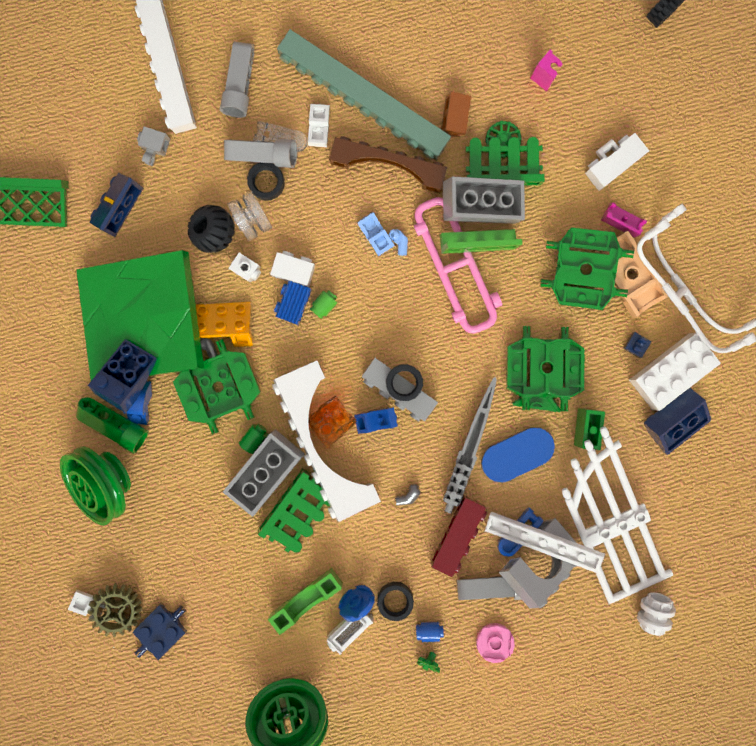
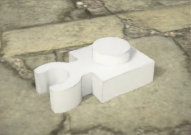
M76 590L68 610L86 616L88 609L91 608L89 602L93 601V595ZM102 602L99 607L105 608V602Z

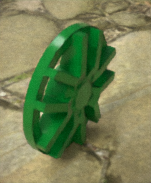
M510 121L497 122L487 131L486 146H488L489 139L495 137L491 136L490 132L497 134L496 138L500 140L501 146H507L509 139L512 138L511 135L514 134L518 135L521 145L522 137L520 130ZM500 125L499 131L494 129L496 126ZM503 125H507L506 131H503ZM510 127H512L515 131L509 132ZM505 152L506 154H501V157H507V152Z

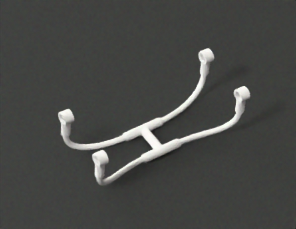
M682 203L662 217V220L655 227L645 233L637 245L638 255L648 270L660 282L663 290L678 310L688 319L701 340L717 353L735 352L744 346H749L756 342L754 333L751 332L728 348H718L705 337L681 298L684 296L690 305H693L710 325L724 333L736 334L745 330L748 331L756 327V318L737 329H728L717 324L696 302L697 299L677 273L675 274L659 248L657 234L671 226L669 222L687 210ZM652 238L659 260L678 288L676 292L669 283L665 282L644 256L642 246L647 239L650 240Z

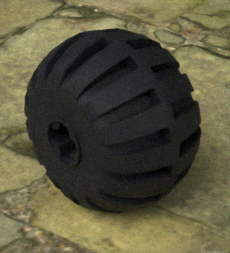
M206 205L197 209L194 215H191L190 222H188L189 229H187L192 244L206 253H216L228 247L235 232L234 222L230 214L224 208L216 205Z

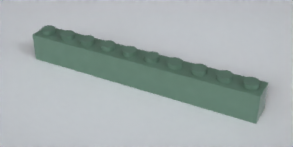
M291 29L278 46L279 58L284 63L293 64L299 73L303 75L308 74L312 77L313 82L318 85L323 84L332 95L341 96L346 104L351 107L353 105L356 106L361 114L366 117L371 116L379 126L383 128L386 126L392 130L391 133L397 138L402 137L407 140V144L412 148L422 150L427 158L438 160L450 142V135Z

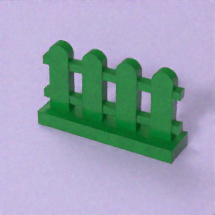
M496 137L490 139L488 146H481L479 138H472L469 147H465V153H469V166H466V172H469V175L466 177L524 181V186H541L545 182L544 174H539V171H543V165H539V152L543 151V145L539 146V140L536 137H530L526 146H520V141L516 137L510 138L507 146H501L500 140ZM481 152H488V166L481 165ZM501 152H507L508 166H501ZM520 152H526V166H520ZM520 171H527V174H520ZM482 172H488L489 175H482Z
M303 468L258 528V535L265 539L269 535V541L273 542L275 539L285 546L284 550L288 553L290 550L295 553L301 551L302 543L298 539L301 535L310 537L313 534V528L309 524L312 520L322 521L324 519V512L321 510V507L324 504L330 506L328 501L324 502L320 494L321 486L316 484L314 478L309 479V472ZM302 488V493L300 495L297 494L299 490ZM308 493L319 500L316 506L305 499ZM289 504H291L292 507L289 510H287L286 508L289 506ZM296 509L308 515L305 521L293 514ZM278 519H279V520H281V522H280V523L278 524V526H277V525H275V523H276V522L278 521ZM285 524L297 531L294 536L282 529Z

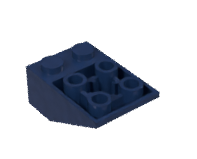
M125 339L88 386L95 395L127 413L138 399L157 358Z

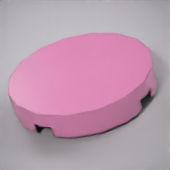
M498 623L484 626L478 632L476 638L478 652L486 661L492 663L505 661L513 653L515 647L514 638L510 630Z

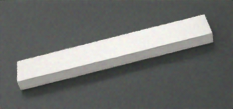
M494 512L490 513L485 529L486 532L595 573H599L605 553Z

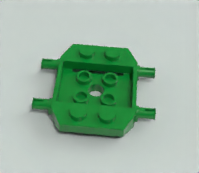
M571 227L561 241L547 240L546 244L554 246L546 245V249H557L559 251L555 279H541L543 283H541L540 287L552 288L559 305L603 310L612 297L620 296L627 298V294L624 293H628V289L614 287L618 260L621 257L633 259L634 255L626 253L634 254L635 250L620 248L615 232ZM570 247H573V248H581V249L608 251V252H609V255H608V254L582 252V251H573V250H569V249H570ZM583 264H590L592 266L590 274L585 275L581 272ZM564 283L604 288V290L567 286Z
M523 326L522 339L507 347L506 389L521 397L522 410H530V399L532 397L560 398V411L567 412L568 400L584 391L585 348L569 338V327H561L560 339H539L531 337V326ZM527 349H530L529 387H527ZM563 350H564V375H563ZM543 363L551 365L552 370L550 373L543 372Z
M223 339L216 341L220 355L203 361L204 368L182 371L173 381L188 421L208 424L212 435L219 432L215 423L216 419L231 412L242 409L247 420L254 418L251 404L261 393L246 353L230 352L227 350ZM194 376L197 377L201 390L210 409V411L208 412L204 405L196 382L194 380ZM217 381L221 382L224 386L221 392H216L214 389V384Z

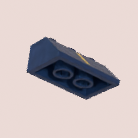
M118 172L117 176L111 179L107 193L105 192L102 195L100 205L92 212L89 223L116 237L144 188L133 179Z
M688 388L663 409L649 416L644 424L650 436L662 451L668 455L712 419L706 400L694 390Z

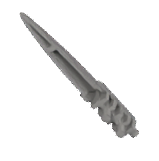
M496 377L492 379L475 415L464 447L458 453L456 464L443 498L444 502L447 503L444 510L447 513H452L454 506L460 505L471 471L477 459L475 455L489 415L497 381Z

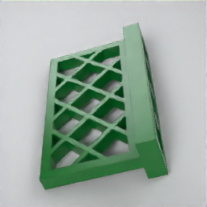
M0 177V190L5 195L0 200V209L6 214L0 220V224L67 227L66 188L69 189V181ZM16 190H19L24 195L18 203L11 196ZM35 191H38L43 196L38 203L30 197ZM54 192H60V201L57 204L49 198ZM7 199L15 205L9 212L2 206ZM27 199L34 205L28 213L21 207ZM46 200L53 206L47 214L40 207ZM17 209L25 215L20 221H17L12 216ZM36 210L44 216L39 222H36L31 217ZM55 210L61 214V223H55L50 218Z

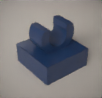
M633 332L623 349L638 358H642L651 341Z

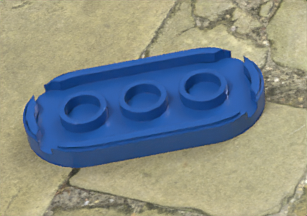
M535 427L525 429L490 446L485 451L481 462L483 472L495 482L510 481L548 462L554 453V440L544 429Z

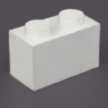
M283 251L282 254L277 252L270 275L309 288L315 269V264L311 263L312 260L302 256L301 259L294 258V254Z

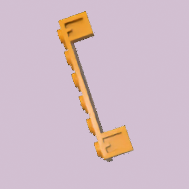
M250 302L196 305L200 338L230 336L234 347L253 346V337L250 330Z

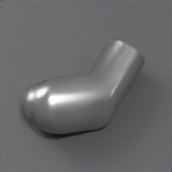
M200 338L201 349L206 350L209 359L217 356L218 353L213 341L208 338Z

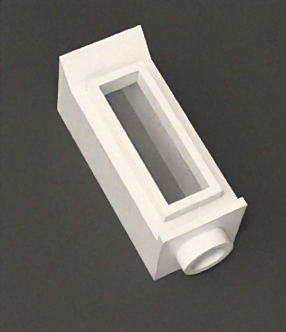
M371 614L369 616L366 615L354 622L342 620L328 634L327 645L329 648L341 655L369 625L373 624V616Z

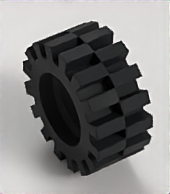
M660 0L646 17L657 28L677 10L684 0Z

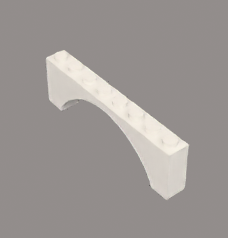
M315 361L274 379L275 384L272 387L276 395L280 394L282 399L280 405L283 412H288L290 420H288L292 431L296 430L298 434L296 440L299 447L304 448L306 452L304 458L307 465H312L314 470L312 476L316 484L320 483L322 490L320 494L324 502L328 501L330 505L328 511L331 518H335L340 522L381 501L373 484H358L339 476L321 460L313 446L308 423L309 408L320 380L325 378L318 361Z

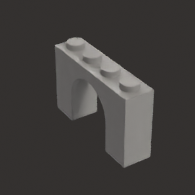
M556 518L544 521L538 528L575 542ZM551 556L552 567L550 573L543 579L538 577L519 557L511 559L499 573L530 609L542 608L547 604L548 597L559 589L558 585L570 576V571L577 565Z

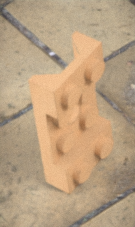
M629 231L618 236L617 239L620 248L635 250L634 254L626 253L634 255L633 259L619 258L615 287L628 289V293H624L627 294V298L622 297L624 300L623 304L632 318L641 315L643 311L654 304L666 299L668 295L663 290L660 282L641 261L637 252V244ZM597 250V251L593 252V253L608 254V255H609V252H608V251H599V250ZM629 269H633L636 272L635 279L628 278L627 271Z

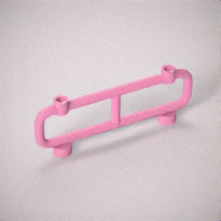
M432 198L420 204L415 210L414 216L417 223L414 225L415 231L418 236L422 235L455 311L451 313L455 323L460 322L461 327L468 333H479L494 325L497 319L496 308L502 306V301L497 292L489 295L471 252H464V258L443 266L422 217V213L433 206L441 205L443 207V198ZM449 221L454 232H462L458 221ZM465 265L469 266L489 312V319L476 326H471L467 322L464 311L447 273Z

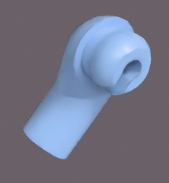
M392 229L389 232V237L398 245L397 255L407 256L408 238L399 229Z

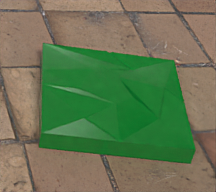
M180 250L76 269L91 381L125 339L157 358L149 376L204 368L189 252Z

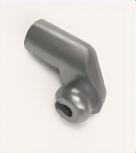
M412 484L409 486V492L406 495L396 496V505L413 504L420 496L419 486Z

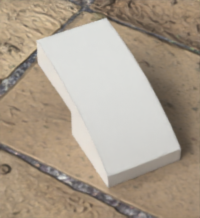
M310 104L308 146L327 147L330 105Z

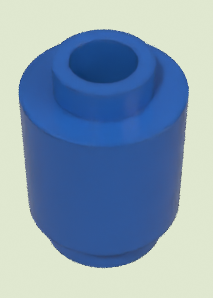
M421 622V624H416L417 640H422V642H440V638H444L443 626H440L439 622Z

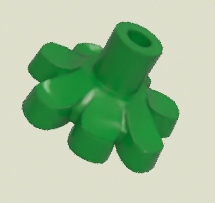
M429 652L427 658H418L417 664L423 666L424 670L428 671L430 668L431 671L440 673L438 663L435 662L437 654Z

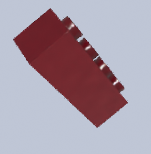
M463 495L460 505L457 507L430 563L432 568L452 578L454 573L457 574L462 565L460 561L463 556L468 554L470 549L469 543L471 539H475L479 529L477 526L486 517L487 511H485L486 507L483 504Z

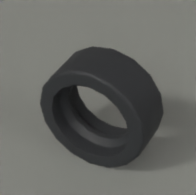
M260 162L249 170L247 184L252 194L258 199L268 201L277 198L283 192L285 179L281 170L275 164ZM269 170L276 175L277 185L273 191L262 192L257 189L255 178L259 172Z
M401 364L394 367L388 373L386 387L394 399L410 401L421 393L423 378L414 366ZM407 371L415 377L416 386L411 393L400 394L394 389L393 379L397 373Z
M394 581L384 585L378 593L377 600L379 612L383 617L390 621H400L410 615L414 600L408 586ZM399 590L406 596L407 603L403 610L391 612L385 607L384 598L390 591Z

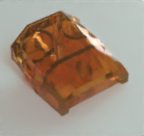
M336 395L322 404L316 412L311 414L308 420L309 426L327 449H330V446L357 422Z

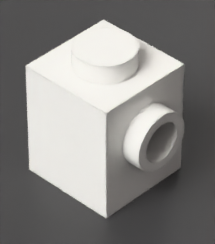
M238 253L228 268L250 283L253 280L256 281L261 274V267L241 253Z

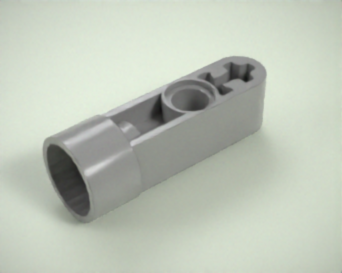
M233 42L226 87L222 93L220 111L225 115L235 118H243L247 115L254 44Z
M277 139L275 142L224 140V160L274 163L276 167L294 168L297 162V144L295 140Z
M503 577L457 580L458 600L514 597V600H522Z

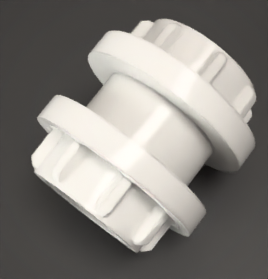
M648 593L646 597L641 599L640 606L643 610L638 612L637 620L645 632L657 636L664 635L666 631L672 628L673 622L670 618L675 616L676 608L669 597L660 593Z

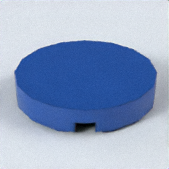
M358 585L355 586L356 589H350L342 596L338 608L340 609V615L346 621H358L370 612L374 605L375 596L369 587Z

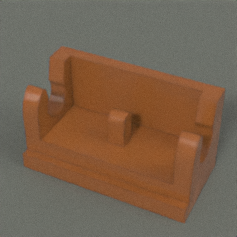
M451 91L446 96L441 130L448 135L460 137V135L466 134L471 101L470 95Z

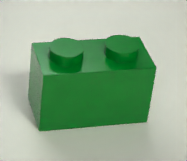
M578 408L574 446L586 449L584 442L590 440L593 444V449L601 450L602 435L600 428L604 427L605 411Z

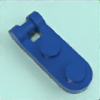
M530 507L517 520L525 524L529 519L532 522L530 526L537 529L544 521L540 516L537 517ZM501 537L497 547L502 555L509 557L514 555L522 545Z

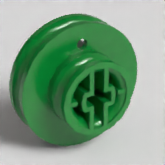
M80 446L74 449L72 453H67L61 457L60 472L63 482L76 505L90 520L105 526L112 522L113 518L123 515L126 508L124 493L130 490L131 482L125 467L115 455L110 452H103L98 455L92 449Z
M282 679L267 685L253 698L246 713V732L252 746H320L328 730V712L321 693L312 684L301 679ZM290 718L292 727L291 733H288L286 719Z

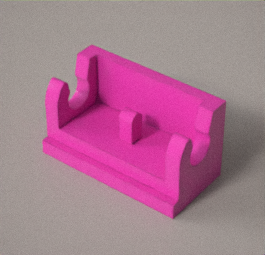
M551 49L537 64L530 78L545 91L550 88L555 77L558 75L551 68V64L556 63L557 66L562 67L561 60L552 54L553 51Z
M613 202L608 205L601 221L624 233L629 231L633 238L641 235L643 231L641 228L647 223V220L638 218L616 206Z

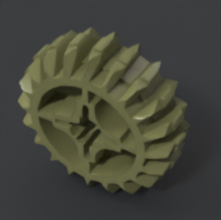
M114 584L113 589L106 585L105 591L99 589V595H93L92 599L94 601L89 602L91 608L88 609L87 613L91 615L88 619L89 622L95 621L92 627L96 628L99 626L98 633L104 630L105 636H108L109 632H113V637H116L117 632L123 636L125 630L128 632L132 630L131 625H137V620L141 618L139 612L142 611V607L138 606L141 604V599H136L137 593L131 594V587L126 591L124 590V584H122L121 589L118 588L117 584ZM112 597H120L123 599L117 601L114 600ZM104 601L107 611L101 616L99 605ZM129 604L131 607V614L126 619L124 617L125 613L123 612V610L126 609V606ZM112 608L119 609L117 613L111 612ZM115 620L118 623H110L108 621Z

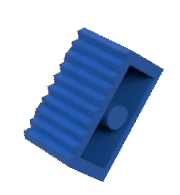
M292 281L284 284L281 290L283 298L281 302H277L274 312L277 313L275 317L299 326L312 291L311 288Z

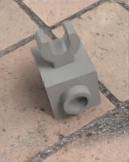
M143 127L137 138L138 145L146 151L142 161L147 165L153 166L156 154L165 157L170 138L166 133Z

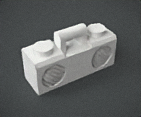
M636 133L630 137L628 135L624 136L618 141L619 146L611 139L596 151L597 156L601 160L595 159L589 164L588 167L590 169L585 174L598 191L649 152V149ZM612 149L614 153L607 157L605 154Z

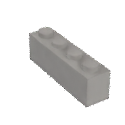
M374 358L362 375L364 378L363 382L371 388L376 386L380 389L379 394L387 400L389 397L394 399L386 387V378L392 369ZM399 374L394 376L393 387L398 393L408 394L414 390L415 386ZM423 391L410 401L394 399L396 401L394 405L401 410L406 408L411 411L410 416L418 422L421 419L425 421L438 404L437 401Z

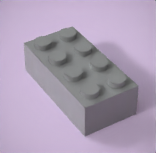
M450 177L443 181L444 221L510 224L525 220L524 181Z
M275 429L259 446L223 493L253 517L305 453Z

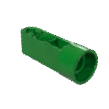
M84 397L78 402L76 418L80 422L118 443L119 446L133 454L143 445L149 432L147 429L131 422L92 398Z

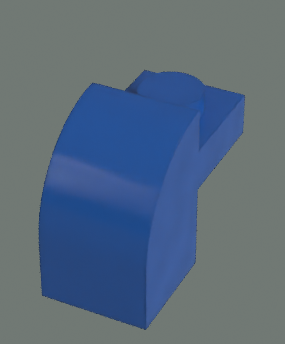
M146 381L138 399L126 413L127 419L131 422L147 425L149 421L148 404L152 397L151 381Z
M384 408L354 415L358 434L398 427L394 408Z

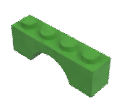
M330 568L271 612L268 621L279 635L282 634L313 606L329 599L340 591L343 582L335 571Z

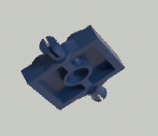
M160 604L132 632L142 644L134 652L138 658L148 650L157 660L161 659L187 632L178 619L186 612L184 608L179 613L183 606L180 605L172 613Z

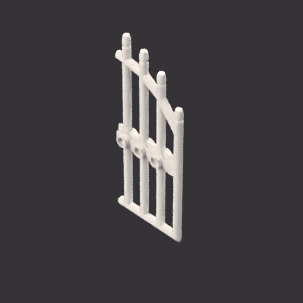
M601 427L600 433L606 448L599 454H596L590 440L584 442L591 461L582 471L576 458L571 460V465L578 481L573 497H571L568 488L562 489V495L565 498L584 546L594 549V546L604 542L623 590L612 594L602 567H600L599 573H596L610 605L673 576V572L671 569L664 570L646 525L647 522L651 521L648 510L644 503L638 505L616 450L622 447L619 440L613 443L608 429ZM609 455L631 509L620 513L600 464ZM594 470L614 516L605 521L602 520L587 484V479ZM582 492L596 525L585 529L577 510ZM638 526L658 573L648 579L628 532ZM618 535H622L640 579L639 583L632 586L628 583L611 541L612 538Z

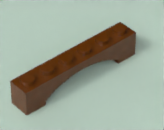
M344 136L340 138L335 137L329 158L331 165L349 169L350 165L362 162H379L396 166L414 176L422 184V189L439 194L447 171V167L441 162H426L424 158L418 156L411 158L406 153L400 151L393 153L389 152L385 147H370V144L366 142H352L350 138Z

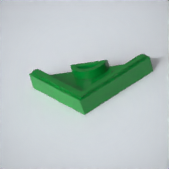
M519 397L511 404L513 406L522 407L521 397ZM532 397L530 399V408L561 412L553 398Z

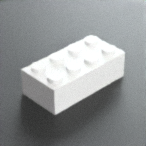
M689 333L630 378L629 381L652 410L660 411L720 365L721 362L697 333Z

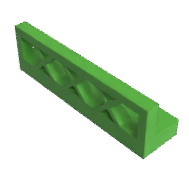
M515 229L440 234L441 254L515 250L523 245L522 239H516Z

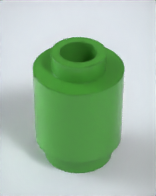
M329 290L327 293L322 291L312 303L313 306L310 310L322 319L336 306L337 302L335 300L337 297Z

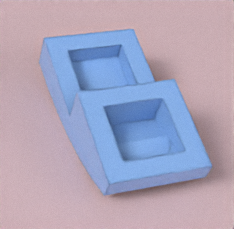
M373 212L357 222L378 256L395 246Z

